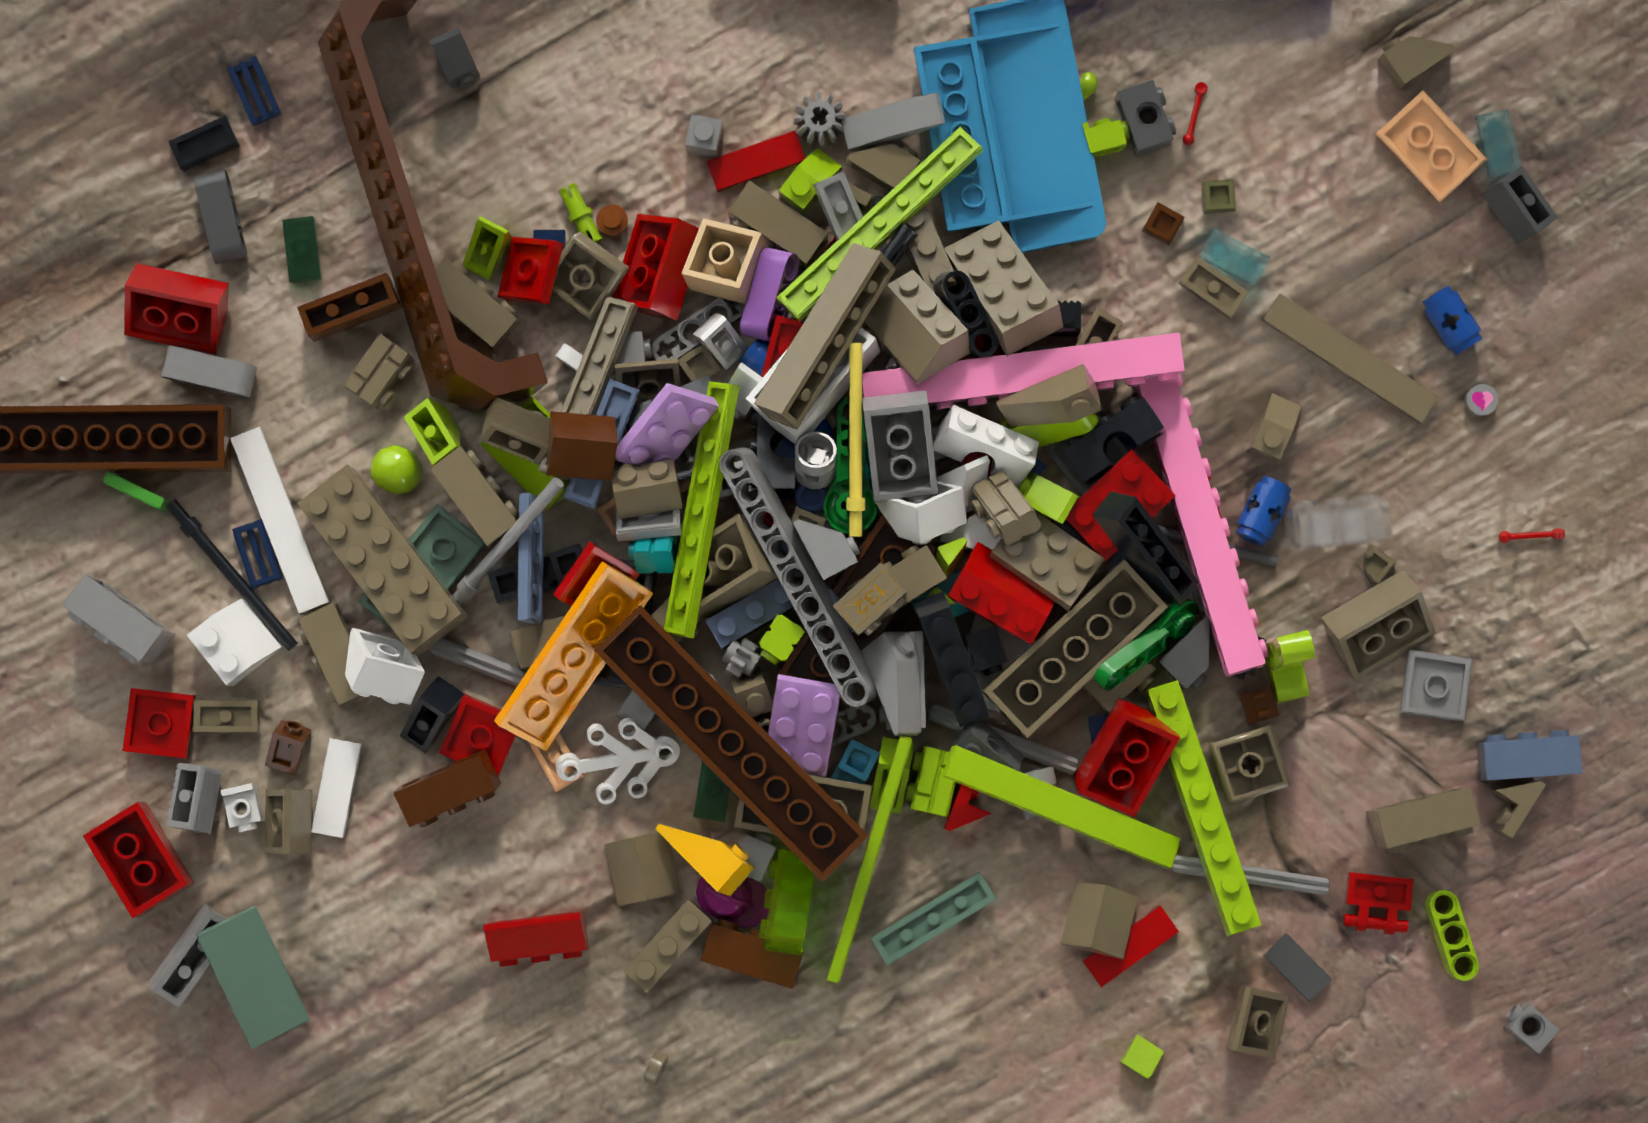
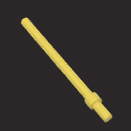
M850 343L849 497L846 498V511H849V536L852 537L862 536V511H865V497H862V343Z

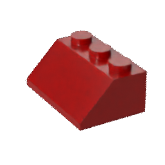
M637 214L623 259V263L629 267V270L614 291L612 298L635 303L638 307L637 312L657 318L677 320L688 287L681 273L699 228L679 218Z
M136 263L125 283L124 335L216 355L228 310L229 283Z
M977 542L947 596L965 609L1022 642L1031 645L1055 602L990 558L989 555L992 549Z
M1118 697L1074 775L1078 793L1135 817L1180 739L1179 734L1148 710Z
M585 910L483 924L490 961H499V967L519 965L518 959L531 957V963L551 961L550 955L563 953V959L582 957L583 950L589 949Z

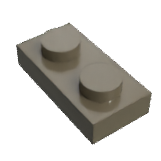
M1198 256L1178 283L1228 319L1233 316L1249 293Z
M194 700L193 732H259L260 700Z

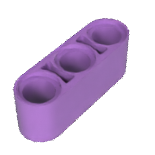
M768 247L761 251L740 321V331L743 336L770 341L776 315L785 317L787 311L777 301L776 297L796 279L799 268L797 254Z

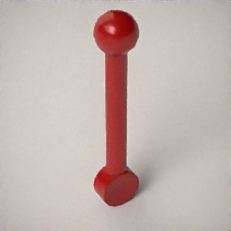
M1203 82L1197 83L1194 89L1196 98L1187 134L1182 138L1183 143L1187 146L1192 145L1195 141L1193 132L1202 96L1206 94L1208 88Z
M1553 529L1552 531L1512 534L1502 531L1498 538L1502 543H1508L1510 540L1549 537L1562 539L1565 538V530Z

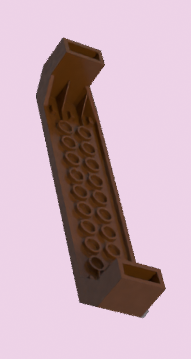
M342 0L320 37L318 46L430 395L476 411L488 409L496 397L509 399L513 402L530 398L548 383L538 352L497 363L457 339L362 44L361 36L368 23L405 16L417 0Z

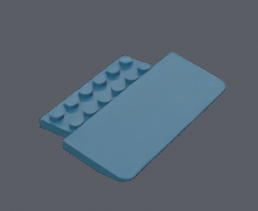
M1007 0L971 8L968 11L973 37L914 47L913 52L921 96L939 93L946 123L928 130L932 152L959 127L968 133L983 149L979 156L939 192L947 233L986 227L999 220L1001 224H1008L1009 235L1022 253L1090 240L1100 236L1106 227V218L1094 154H1090L1082 123L1087 122L1064 0Z

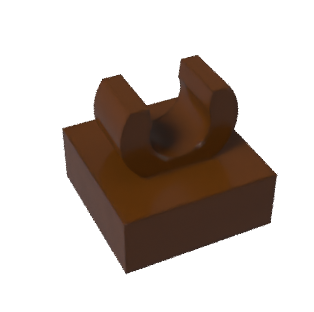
M1271 686L1239 694L1247 725L1280 716Z

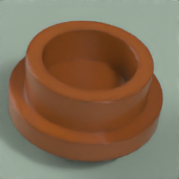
M611 204L604 206L598 212L596 222L603 234L617 236L625 231L628 225V217L623 208Z

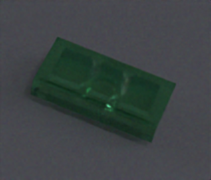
M307 216L282 220L289 282L321 280L322 272L315 217Z
M703 761L693 817L725 822L730 788Z

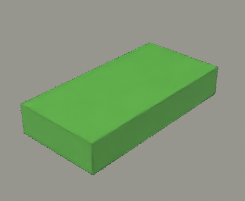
M107 471L103 479L104 484L162 512L167 510L166 506L171 502Z

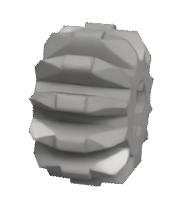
M816 92L814 102L808 96L803 97V102L806 107L801 105L795 107V112L800 116L793 118V124L801 126L797 130L799 137L809 133L806 140L807 144L811 145L814 138H818L819 146L823 147L825 144L824 137H828L834 143L836 142L834 132H844L843 126L840 123L842 119L846 118V114L838 113L843 107L841 102L831 106L833 95L828 94L825 101H821L820 92ZM820 114V117H822L824 114L826 116L825 124L819 125V121L817 125L814 124V115Z

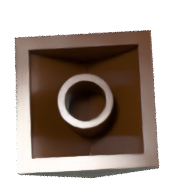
M551 411L546 476L611 481L618 444L615 417Z

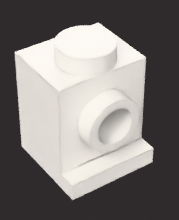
M257 783L220 790L224 800L229 828L238 827V832L240 833L257 829V822L265 821ZM241 802L247 806V811L243 815L237 812V805Z

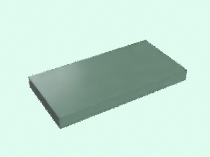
M439 504L433 508L409 538L448 591L453 588L486 547V544L478 535ZM364 594L358 603L392 629L368 596Z
M255 905L196 934L251 1049L310 1020Z

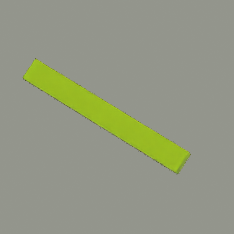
M959 127L776 297L777 301L800 322L813 309L853 243L878 250L897 232L902 223H907L983 152L982 147Z
M708 382L706 395L714 397L719 407L699 432L664 629L671 635L694 639L723 481V474L719 463L721 456L729 448L740 387L738 385Z
M899 736L828 971L827 980L838 983L841 980L912 745L911 736Z
M957 745L951 747L942 777L1163 868H1172L1181 838Z

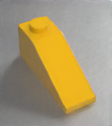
M661 824L655 828L719 893L731 896L755 868L747 860L750 857L749 853L736 843L732 846L721 841Z

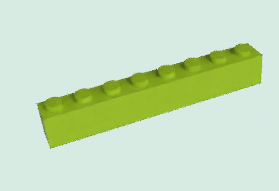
M1176 680L1148 689L1144 696L1150 713L1180 736L1167 763L1226 937L1261 926L1257 909L1179 681Z

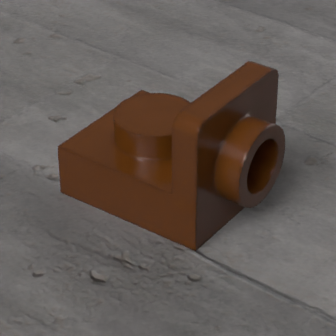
M281 720L272 734L265 766L295 775L299 769L305 742L310 736L311 729L303 727L301 723L296 721Z

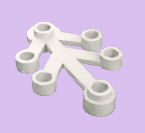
M625 718L618 725L622 738L626 740L635 739L646 747L633 750L607 733L601 724H592L587 729L589 742L596 746L603 745L614 754L580 760L573 753H565L557 759L556 770L562 780L574 781L580 777L581 773L616 767L607 780L596 788L599 802L610 804L616 798L615 790L634 765L648 761L638 776L631 778L627 783L629 794L633 798H642L647 793V783L660 767L670 766L677 761L680 748L676 740L670 736L655 738L638 727L634 719ZM626 725L634 726L633 731L629 733L624 732L623 728ZM594 731L603 732L600 738L591 737ZM666 748L670 750L669 754L666 756L659 755V752L662 749ZM568 766H574L576 768L575 771L571 774H567L564 772L565 768ZM635 784L643 785L639 791H633L632 787ZM603 790H611V794L608 797L600 795Z

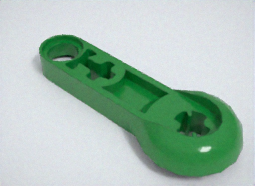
M849 398L841 401L837 409L836 477L825 496L823 509L825 518L831 527L841 533L849 534V515H847L845 509H841V504L846 505V498L849 497V452L846 446H842V442H847L848 429L841 431V426L849 428V421L842 416L843 408L849 405ZM863 403L862 497H865V511H862V531L872 524L877 512L873 491L865 477L866 428Z
M1187 598L1182 605L1171 603L1164 610L1156 624L1099 666L1094 674V681L1104 690H1112L1166 650V644L1185 636L1194 625L1199 609L1198 603Z

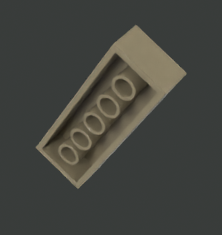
M348 464L297 503L410 653L420 656L468 618L455 598L356 469Z
M1122 560L981 692L1024 738H1028L1094 676L1096 670L1103 662L1129 644L1168 606L1125 560Z

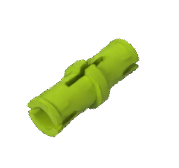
M577 183L567 185L572 198L565 187L561 188L558 193L561 195L570 214L568 217L570 223L575 224L578 232H582L589 238L590 233L593 241L597 244L600 243L603 238L600 236L591 217L593 214L591 208L586 207Z

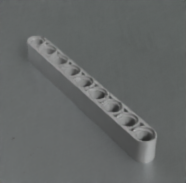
M745 447L726 451L720 458L719 466L841 697L846 704L852 707H859L870 702L876 697L878 692L865 659L846 623L832 608L835 603L758 458L752 450ZM736 455L740 456L743 461L741 471L734 465ZM751 483L758 489L756 499L752 498L749 493ZM765 512L770 513L773 517L772 527L767 526L764 521ZM781 540L785 541L788 545L789 552L787 556L780 552L779 543ZM795 569L801 570L804 575L802 584L795 580ZM811 597L815 598L819 603L818 612H814L810 608L809 600ZM825 626L833 629L835 634L833 641L825 636ZM841 654L849 659V669H845L840 664L839 658ZM856 683L864 687V698L856 694L854 689Z

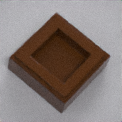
M1157 202L1142 232L1169 246L1185 217Z

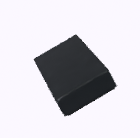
M226 116L168 141L182 171L240 146Z

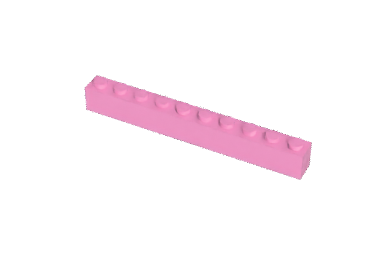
M1180 333L1015 353L1008 356L999 355L960 360L918 385L903 368L862 373L864 398L926 390L929 406H936V410L940 411L949 410L955 403L968 401V406L970 407L987 404V399H1002L1082 364L1085 365L1097 385V390L1114 388V383L1125 381L1127 386L1146 384V379L1158 377L1159 382L1178 380L1177 375L1183 374L1185 369Z
M1181 374L1177 375L1178 380L1170 382H1159L1158 377L1146 379V384L1135 386L1139 399L1141 397L1145 398L1167 430L1165 434L1152 443L1165 484L1176 495L1171 500V504L1193 574L1199 581L1197 584L1207 619L1210 622L1209 626L1225 677L1263 667L1266 664L1264 658L1269 657L1264 640H1258L1255 630L1256 627H1259L1258 618L1254 609L1249 610L1246 597H1249L1248 586L1244 578L1239 579L1236 567L1240 566L1239 558L1235 548L1230 549L1226 538L1230 536L1226 518L1220 519L1217 509L1218 506H1221L1220 497L1216 488L1211 489L1208 477L1211 476L1209 462L1207 458H1201L1198 447L1202 446L1201 437L1197 428L1192 429L1189 417L1193 416L1192 408L1188 398L1183 399L1179 388L1183 386Z

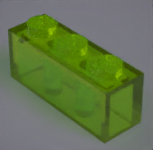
M779 849L777 860L771 859L768 878L774 879L773 890L766 889L764 908L770 910L768 920H761L759 938L765 939L764 950L802 956L814 873L792 851Z

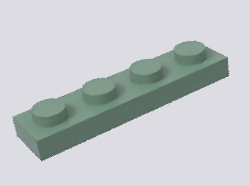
M978 872L870 938L886 965H889L995 901L996 897L982 874Z

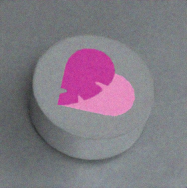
M1486 384L1472 387L1465 396V406L1474 416H1487L1498 405L1496 391Z

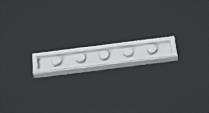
M257 427L230 438L299 614L330 603L262 428Z

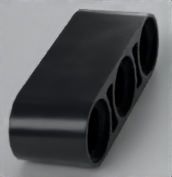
M958 270L939 274L934 281L935 294L968 329L970 348L968 356L973 358L991 356L998 348V338L969 277L964 272ZM950 277L957 283V290L954 294L950 293L947 288V281ZM964 306L968 307L971 313V318L967 323L961 318V310ZM978 335L982 336L985 342L982 351L977 350L975 347V339Z

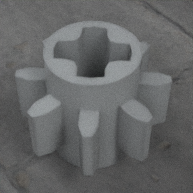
M746 638L743 639L742 643L733 641L722 661L729 664L725 670L739 679L743 673L750 677L762 658L761 655L756 653L759 646Z

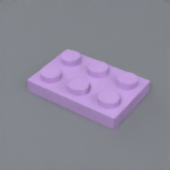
M666 383L617 445L616 460L634 466L674 459L675 462L719 407L714 397Z
M778 674L768 734L807 774L826 777L840 693L836 685L832 683Z

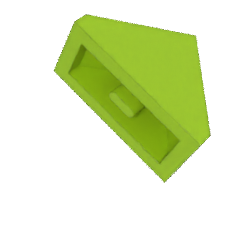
M480 216L462 265L466 269L490 280L511 242L512 236L509 231Z

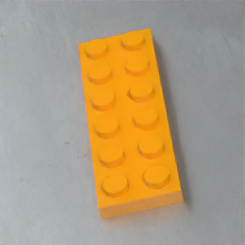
M602 561L494 721L498 726L547 751L606 664L594 650L639 605L644 608L653 592Z

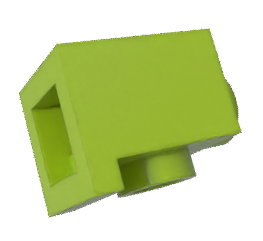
M1105 118L1094 122V127L1091 128L1088 122L1082 123L1090 154L1093 153L1094 158L1124 150L1127 145L1126 140L1130 139L1126 121H1112L1111 118Z

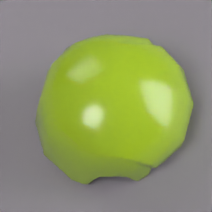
M390 445L382 448L371 460V478L375 485L387 492L396 495L405 494L413 490L421 480V463L417 455L405 447Z

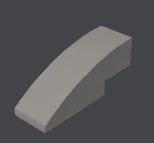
M939 93L895 102L842 119L848 150L854 151L866 150L886 142H897L946 124Z

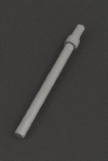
M555 477L551 480L470 575L464 576L458 583L457 591L452 596L459 605L478 591L480 588L479 583L486 577L488 572L492 570L563 488L564 484L559 478Z

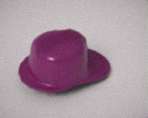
M703 877L698 881L696 895L699 905L703 911L719 920L724 919L737 923L738 927L749 928L764 921L769 914L771 906L770 895L765 886L759 881L747 877L731 896L717 892Z

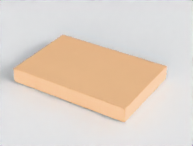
M1424 90L1376 133L1439 202L1443 201L1487 160L1481 151Z

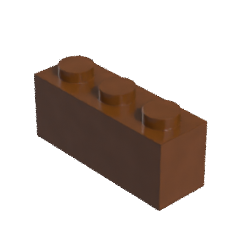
M387 273L298 306L297 309L308 337L315 342L402 308L391 278Z
M486 749L400 785L393 794L408 826L412 827L420 824L422 828L438 820L437 815L447 811L449 815H453L467 808L465 803L475 799L478 803L494 797V791L500 786L501 781Z
M720 919L719 924H711L700 961L793 989L804 950L798 949L799 942L781 937L780 943L768 939L769 933L753 928L750 929L749 933L737 930V923Z

